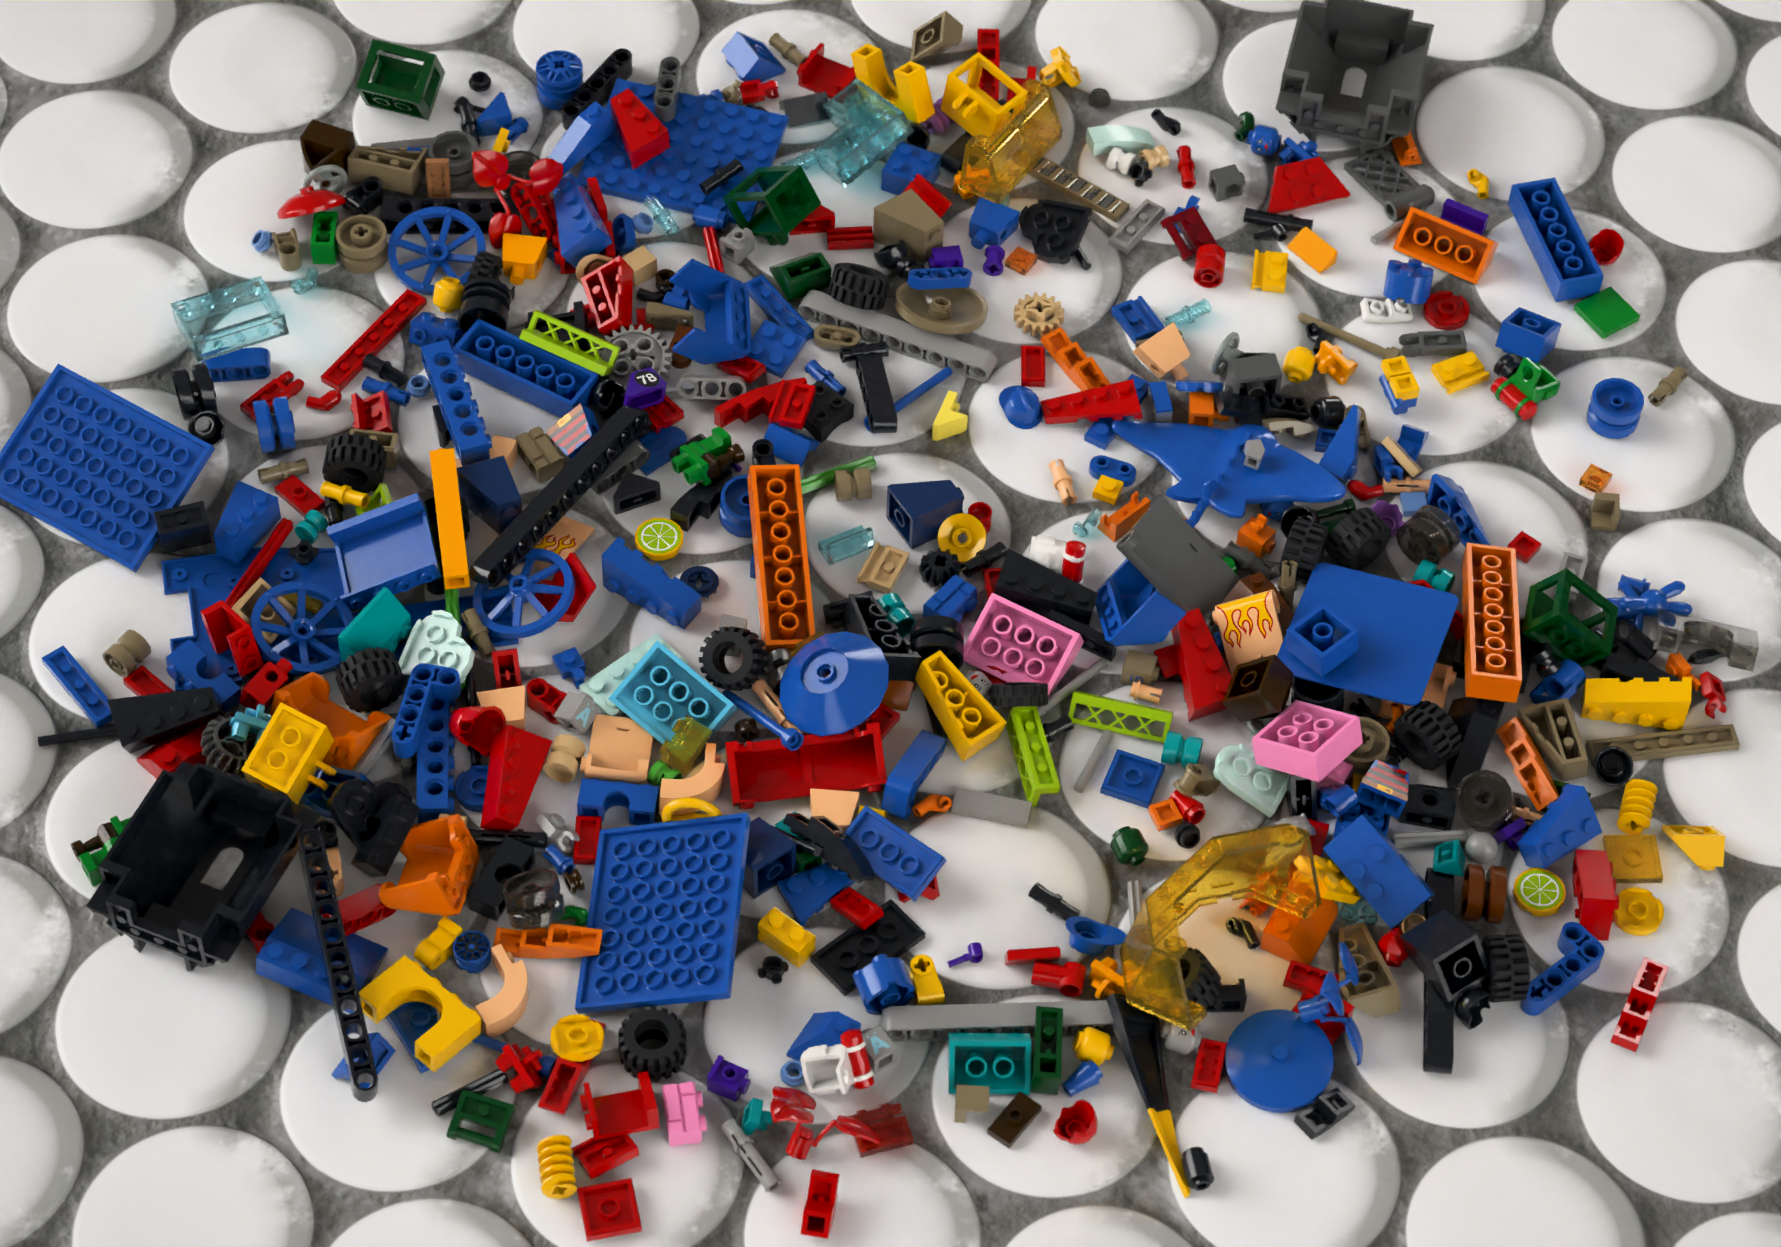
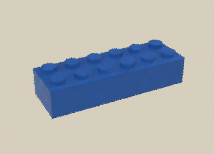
M1555 177L1512 185L1508 205L1555 302L1588 297L1600 292L1604 275Z
M480 319L472 325L453 347L456 348L459 358L457 364L463 366L466 374L559 418H563L579 404L588 407L593 401V389L599 383L597 373L528 343Z

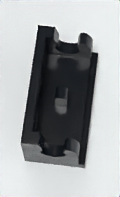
M1244 978L1238 979L1237 985H1222L1219 989V996L1214 999L1213 1005L1206 1008L1205 1011L1244 1012L1247 999Z

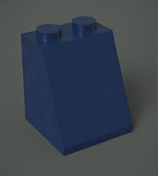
M504 455L457 468L459 494L461 498L465 499L468 509L500 535L522 512L521 497Z
M951 480L891 484L887 486L886 517L912 550L936 539L941 524L948 517L963 513L964 494Z
M760 817L750 821L743 888L755 899L775 887L777 882L796 874L795 842Z

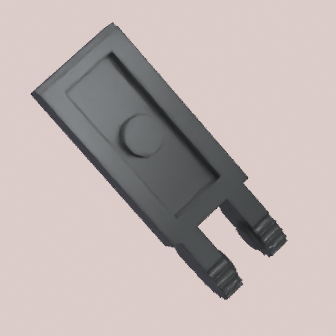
M1463 330L1423 331L1406 333L1399 336V344L1403 346L1401 349L1402 355L1407 358L1416 357L1419 354L1451 355L1467 352Z

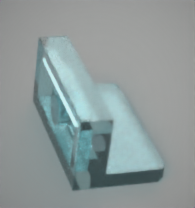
M860 525L818 542V549L830 566L872 549L874 531L871 527L864 529Z

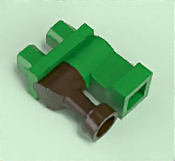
M720 426L711 430L712 436L700 442H691L688 446L686 444L680 446V455L671 459L673 470L677 474L683 472L686 482L690 485L700 481L707 486L711 484V479H718L721 476L722 467L731 462L739 464L745 461L742 448L738 444L732 445L731 435Z
M117 816L110 818V822L102 823L99 826L97 836L85 843H82L81 840L71 843L72 850L77 860L81 862L82 868L93 887L102 883L99 865L131 817L120 821ZM99 848H102L101 850H99V851H97V852H95V853H93V854H91V855H90V853H89V852H91V851H94V850H97V849H99Z

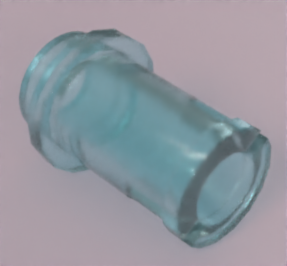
M1357 888L1355 890L1361 898L1355 905L1341 903L1338 906V915L1345 921L1356 919L1358 916L1357 911L1366 901Z

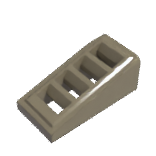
M647 302L646 324H653V330L675 331L678 324L694 327L693 312L656 302Z

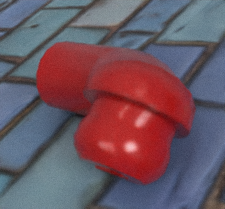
M1351 480L1347 484L1349 492L1362 501L1384 495V489L1381 484L1369 487L1359 480Z

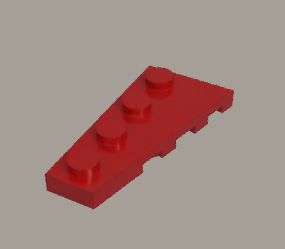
M1133 379L1040 401L1046 424L1075 423L1078 419H1087L1089 422H1093L1105 417H1112L1113 420H1123V416H1134L1135 419H1143Z

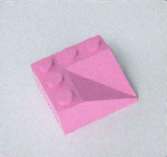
M1295 700L1252 738L1257 765L1320 782L1363 743L1360 718L1358 716Z

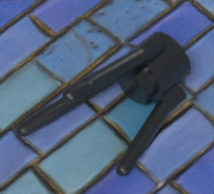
M867 591V592L860 593V594L872 595L873 592H872V591ZM847 598L823 605L826 624L832 623L833 628L845 627L841 619Z

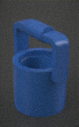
M1563 659L1560 669L1545 677L1531 691L1529 696L1532 703L1539 704L1568 698L1569 700L1584 685L1586 680L1584 670L1574 661Z

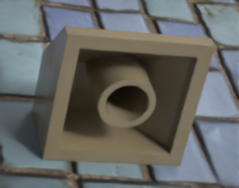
M944 11L914 30L910 61L917 63L945 52L953 46H957L962 41L963 25L947 11Z

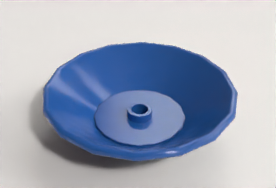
M845 631L825 634L806 644L789 661L780 681V703L786 718L802 732L821 737L843 734L861 725L881 704L888 688L889 665L882 649L864 635Z

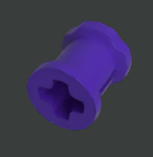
M992 245L985 249L986 261L983 264V271L987 275L998 276L1003 272L1002 260L1005 257V251L998 245Z

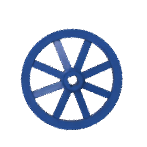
M441 206L420 209L405 217L391 234L388 243V258L391 269L404 286L424 295L433 296L434 285H431V281L438 267H441L448 277L459 279L460 283L465 286L469 281L467 280L470 275L469 270L458 278L447 262L472 264L476 256L452 254L451 252L475 237L477 242V255L480 251L486 252L483 233L471 217L457 209ZM438 217L444 218L439 240L434 241L422 220ZM452 220L463 224L469 229L462 236L446 245ZM416 224L427 247L401 238L410 227ZM399 246L425 257L399 265L397 248ZM430 264L422 283L405 273Z
M533 548L520 562H525L521 574L514 576L512 573H509L505 578L509 585L488 590L489 586L477 583L473 594V608L476 609L481 622L488 628L490 633L508 639L530 637L548 629L566 613L575 594V579L569 565L560 555L549 550ZM535 561L553 564L529 577ZM559 571L563 573L564 587L535 584ZM507 594L487 616L484 610V600ZM535 594L561 595V598L555 607L548 612L537 600ZM514 600L512 626H503L495 623L494 621ZM529 602L542 618L521 626L523 603Z
M292 581L276 585L260 596L251 614L250 627L259 653L265 660L275 665L281 658H284L279 654L295 644L298 646L300 663L288 660L293 665V669L289 673L304 676L310 672H316L322 675L338 668L342 661L340 652L333 651L315 638L338 637L354 620V617L346 603L331 590L310 582ZM297 593V619L294 620L276 598L286 594ZM306 594L327 602L311 620L305 618ZM269 604L288 627L260 621L263 609ZM333 609L338 612L345 626L324 629L315 628ZM261 630L289 636V638L271 648L265 641ZM307 645L328 657L329 660L309 664Z

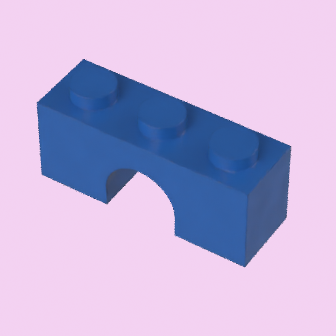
M190 639L166 657L167 673L173 680L178 679L183 684L185 690L212 687L219 694L225 713L240 701L241 688L224 672L214 679H204L199 676L200 672L207 667L206 654Z
M582 779L577 801L578 816H602V821H604L605 813L609 808L623 806L629 810V824L656 823L660 802L659 787L649 784H628L622 781L609 782L599 779Z

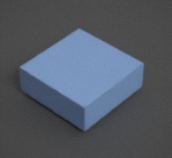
M1425 492L1400 493L1403 517L1427 516L1428 506Z

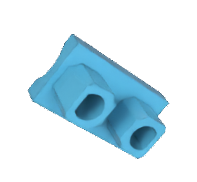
M258 704L256 710L247 707L245 714L237 711L235 716L231 717L229 723L232 726L231 738L244 742L247 739L248 732L257 734L254 743L256 745L272 715L263 713L265 706L262 704Z

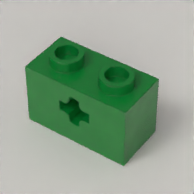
M319 211L314 213L310 242L313 264L336 265L338 246L335 235L336 229L339 226L338 211Z

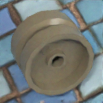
M359 214L348 217L339 224L335 237L338 246V258L345 269L354 273L367 274L377 271L388 261V237L386 227L381 220L371 215Z
M1359 717L1363 743L1343 761L1354 765L1352 775L1356 773L1365 776L1375 760L1386 761L1390 737L1387 730L1379 722L1371 718Z

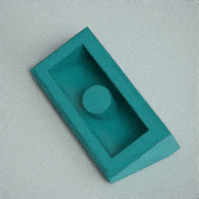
M1459 839L1435 846L1433 858L1434 871L1464 876L1466 856Z

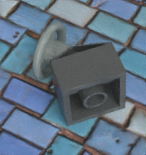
M1232 332L1227 335L1219 346L1212 363L1214 375H1220L1228 368L1225 392L1260 397L1264 391L1279 394L1283 374L1276 354L1264 352L1244 353L1238 350L1240 341L1238 333Z

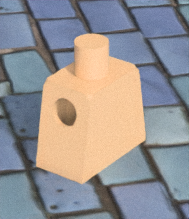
M1174 322L1133 351L1158 378L1163 377L1169 372L1175 380H1183L1189 375L1181 363L1190 357V352Z
M525 685L476 692L478 706H496L500 708L505 715L507 725L525 730Z
M810 789L811 816H825L842 830L846 831L857 817L859 792Z

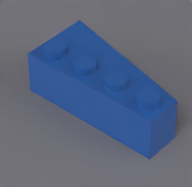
M570 172L561 178L559 184L553 190L561 256L576 269L582 258L590 254L600 253L613 241L586 187Z
M618 536L601 555L603 586L608 591L623 596L630 603H636L645 608L649 613L658 615L667 620L671 625H677L685 630L702 610L701 594L677 577L669 578L663 567L657 563L652 566L642 558L644 555L636 548L634 551H631L624 546L626 541Z

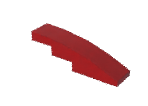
M978 28L977 53H981L995 66L1000 68V29ZM982 68L978 87L998 102L999 80L985 68Z
M804 377L786 381L789 383L794 381L807 384V380ZM781 382L756 388L715 407L714 424L717 427L723 428L738 418L747 423L762 413L769 416Z
M1646 957L1643 958L1612 1036L1611 1043L1634 1052L1637 1051L1669 966Z
M598 1022V1023L601 1024V1026H602V1028H603V1030H604V1033H605L606 1024L601 1023V1022ZM558 1057L539 1101L538 1108L564 1116L593 1058L585 1061H569Z

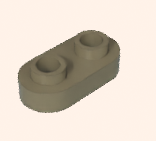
M822 324L814 330V342L819 347L840 351V348L859 346L860 334L851 328Z

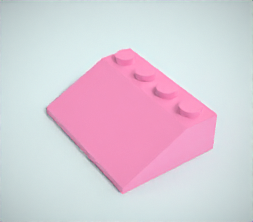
M992 593L964 645L963 662L1007 683H1047L1049 698L1073 664L1084 640L1079 633ZM987 666H995L1006 671V673L1001 674L1000 671L993 670Z

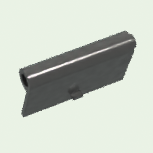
M1162 496L1155 501L1116 546L1159 593L1186 612L1199 608L1209 629L1214 625L1212 611H1215V605L1221 604L1240 580L1235 572Z

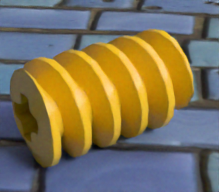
M1631 779L1626 782L1617 820V826L1622 832L1634 836L1641 834L1643 830L1650 827V819L1652 818V811L1656 801L1655 795L1658 792V788L1654 783L1641 779Z
M566 1135L547 1137L537 1145L538 1162L540 1164L539 1172L541 1174L540 1181L542 1183L541 1191L545 1196L553 1199L568 1198L577 1190V1187L574 1185L576 1178L573 1175L575 1168L572 1166L574 1159L571 1156L573 1152L570 1147L571 1139Z

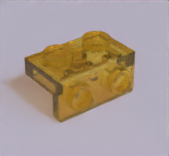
M686 715L684 720L678 719L672 729L675 732L674 737L671 741L666 740L658 753L662 755L661 761L687 776L713 731Z

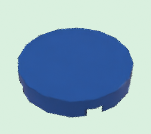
M1176 380V389L1186 392L1217 393L1218 391H1223V382Z
M488 765L472 766L470 770L461 772L455 781L457 801L467 810L473 812L483 811Z

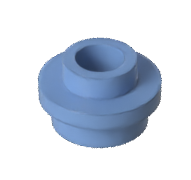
M640 212L633 216L634 229L638 233L649 234L652 231L654 221L648 214Z
M259 230L254 235L252 246L255 247L257 252L267 251L271 247L273 242L272 233Z
M415 375L410 378L407 384V391L414 397L426 396L431 391L430 381L423 375Z
M790 1060L782 1066L780 1077L784 1084L797 1087L805 1082L800 1061ZM796 1073L798 1074V1076L793 1077L790 1076V1074Z

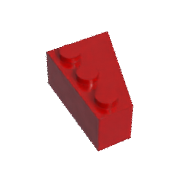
M629 88L610 99L612 118L618 128V133L622 138L633 170L670 148L668 129Z

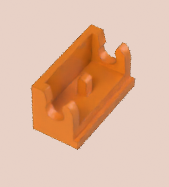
M1138 491L1134 492L1131 495L1130 502L1109 517L1107 514L1103 515L1100 518V524L1097 525V529L1113 542H1116L1150 508L1151 500L1145 497L1140 502L1138 500Z

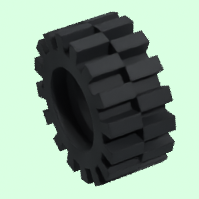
M480 251L476 255L475 261L472 262V269H469L470 275L467 280L487 277L500 281L499 276L502 275L503 260L500 256Z

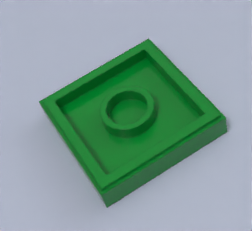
M1611 286L1576 303L1573 309L1602 339L1638 322L1640 315Z

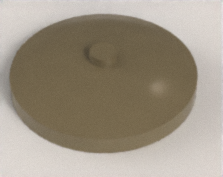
M905 282L897 289L894 302L897 312L907 322L921 329L941 334H965L975 331L983 326L988 313V305L985 299L970 287L917 290L909 287L907 282Z

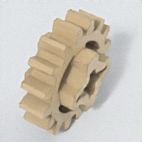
M1034 292V297L1026 294L1025 300H1018V305L1014 306L1013 320L1017 322V328L1023 327L1024 334L1030 331L1032 337L1036 333H1039L1042 337L1044 333H1050L1053 329L1055 330L1060 325H1063L1064 308H1061L1060 301L1055 302L1054 296L1047 298L1046 293L1038 296L1037 292Z

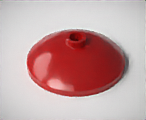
M313 186L299 189L300 194L289 198L278 210L277 216L278 219L303 216L342 205L346 201L345 197L333 191L324 189L314 190Z

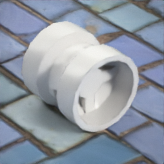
M1114 147L1109 154L1106 166L1112 170L1118 169L1122 174L1129 175L1131 167L1136 163L1137 156L1130 152L1124 153L1122 149Z

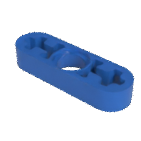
M964 267L912 269L909 271L907 284L909 287L917 290L966 288L971 284L972 272Z

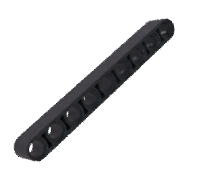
M1427 867L1425 882L1435 895L1424 903V918L1427 920L1443 909L1454 916V875L1436 872L1433 868ZM1424 976L1423 1071L1451 1074L1454 1054V999L1447 1002Z

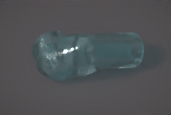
M313 267L308 268L305 280L302 281L299 278L293 280L291 288L294 293L302 295L314 289L319 271Z
M1093 508L1083 524L1075 522L1072 530L1073 534L1079 535V537H1086L1102 517L1101 510Z

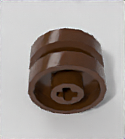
M1468 863L1466 865L1461 890V915L1463 921L1477 922L1481 917L1483 909V917L1486 923H1502L1507 892V872L1505 867L1491 866L1485 878V871L1481 864Z

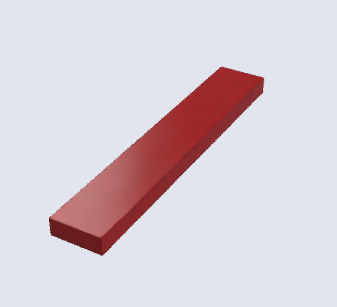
M407 289L321 375V382L341 392L364 368L362 366L364 364L362 363L364 357L368 353L376 356L427 305V299Z

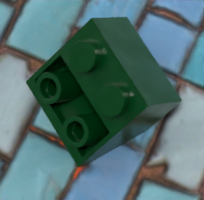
M821 252L808 253L769 267V271L789 301L806 296L810 290L820 291L829 288L831 267Z

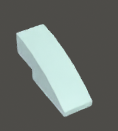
M1104 125L1087 128L1086 142L1093 156L1110 153L1114 147L1122 149L1124 153L1136 154L1145 149L1153 150L1156 146L1150 132L1138 127Z

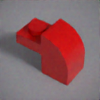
M812 1169L808 1197L803 1211L801 1234L828 1239L836 1210L840 1174Z

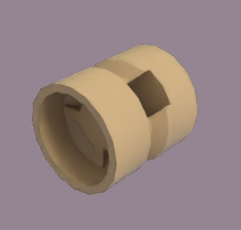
M561 734L556 736L551 747V753H549L543 767L544 773L557 782H572L586 751L585 744L572 735Z

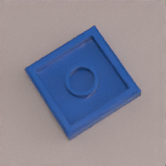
M1117 749L1101 786L1100 793L1148 809L1166 765Z

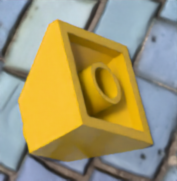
M1662 825V831L1693 863L1699 866V869L1715 870V867H1723L1725 835L1714 826Z

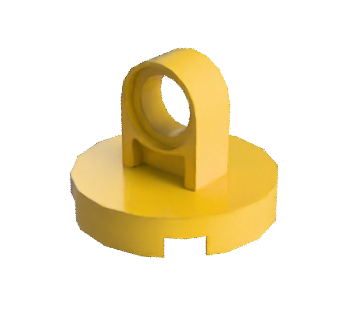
M1063 47L1053 48L1050 52L1053 62L1042 68L1039 72L1042 86L1052 88L1066 81L1071 88H1075L1082 82L1076 65L1073 67L1069 61L1071 57ZM1048 75H1054L1051 79H1044Z

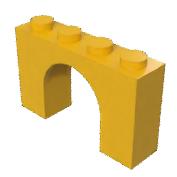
M867 43L851 53L862 100L918 124L935 114L924 66L909 61L894 70L896 87L887 73L882 49Z
M406 955L359 991L363 1013L376 1024L397 1007L408 1002H423L431 1005L441 1015L440 1020L415 1041V1057L433 1072L437 1071L481 1034V1017L478 1012L472 1008L469 1009L455 993H450L436 977L428 975L418 962L410 960Z

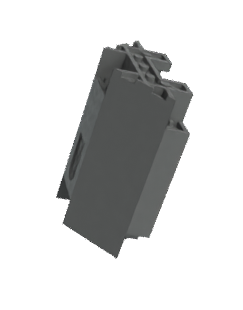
M1309 0L1302 1L1275 109L1280 114L1284 113L1290 119V124L1299 134L1303 133L1310 141L1313 140L1315 143L1318 133L1360 141L1358 157L1365 155L1366 151L1374 147L1378 149L1389 144L1392 139L1398 136L1402 138L1409 135L1434 25L1413 21L1414 10L1369 1L1325 0V3ZM1350 68H1360L1367 75L1361 98L1340 94L1344 74Z

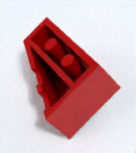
M618 256L580 278L598 330L604 336L607 335L611 338L613 337L612 330L620 333L621 326L625 330H629L630 324H632L633 269L621 256Z
M1575 849L1572 865L1573 896L1577 897L1579 909H1575V918H1580L1579 924L1597 940L1608 941L1614 910L1619 908V894H1615L1616 878H1612L1613 863L1608 860L1607 851Z

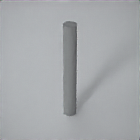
M1406 216L1370 238L1371 242L1376 245L1400 231Z
M1104 730L1073 787L1076 792L1082 793L1113 737V733L1110 730Z

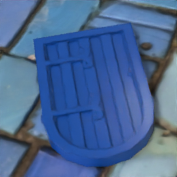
M669 426L666 429H660L658 434L652 431L639 439L651 453L648 462L640 467L639 470L648 476L670 462L669 452L687 442V436L684 431L678 427Z

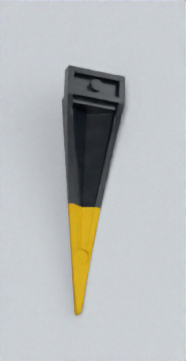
M1112 993L1106 998L1110 1013L1114 1019V1023L1111 1024L1183 1196L1186 1198L1190 1194V1189L1182 1167L1170 1110L1159 1018L1150 998Z

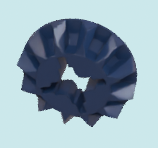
M704 566L688 568L679 579L701 594V598L705 597L708 599L711 594H716L717 587L719 586L717 574L712 569ZM701 578L702 585L700 588H697V581Z

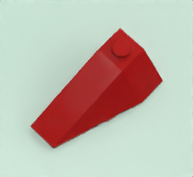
M207 725L155 744L136 759L137 763L156 779L163 770L171 773L175 772L182 761L192 765H196V763L205 765L207 756L201 755L203 748L200 747V741L202 739L201 734ZM219 735V736H218L219 740L223 739L224 736H223V735Z

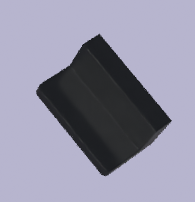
M826 92L779 101L780 110H784L785 115L789 116L788 127L831 118Z

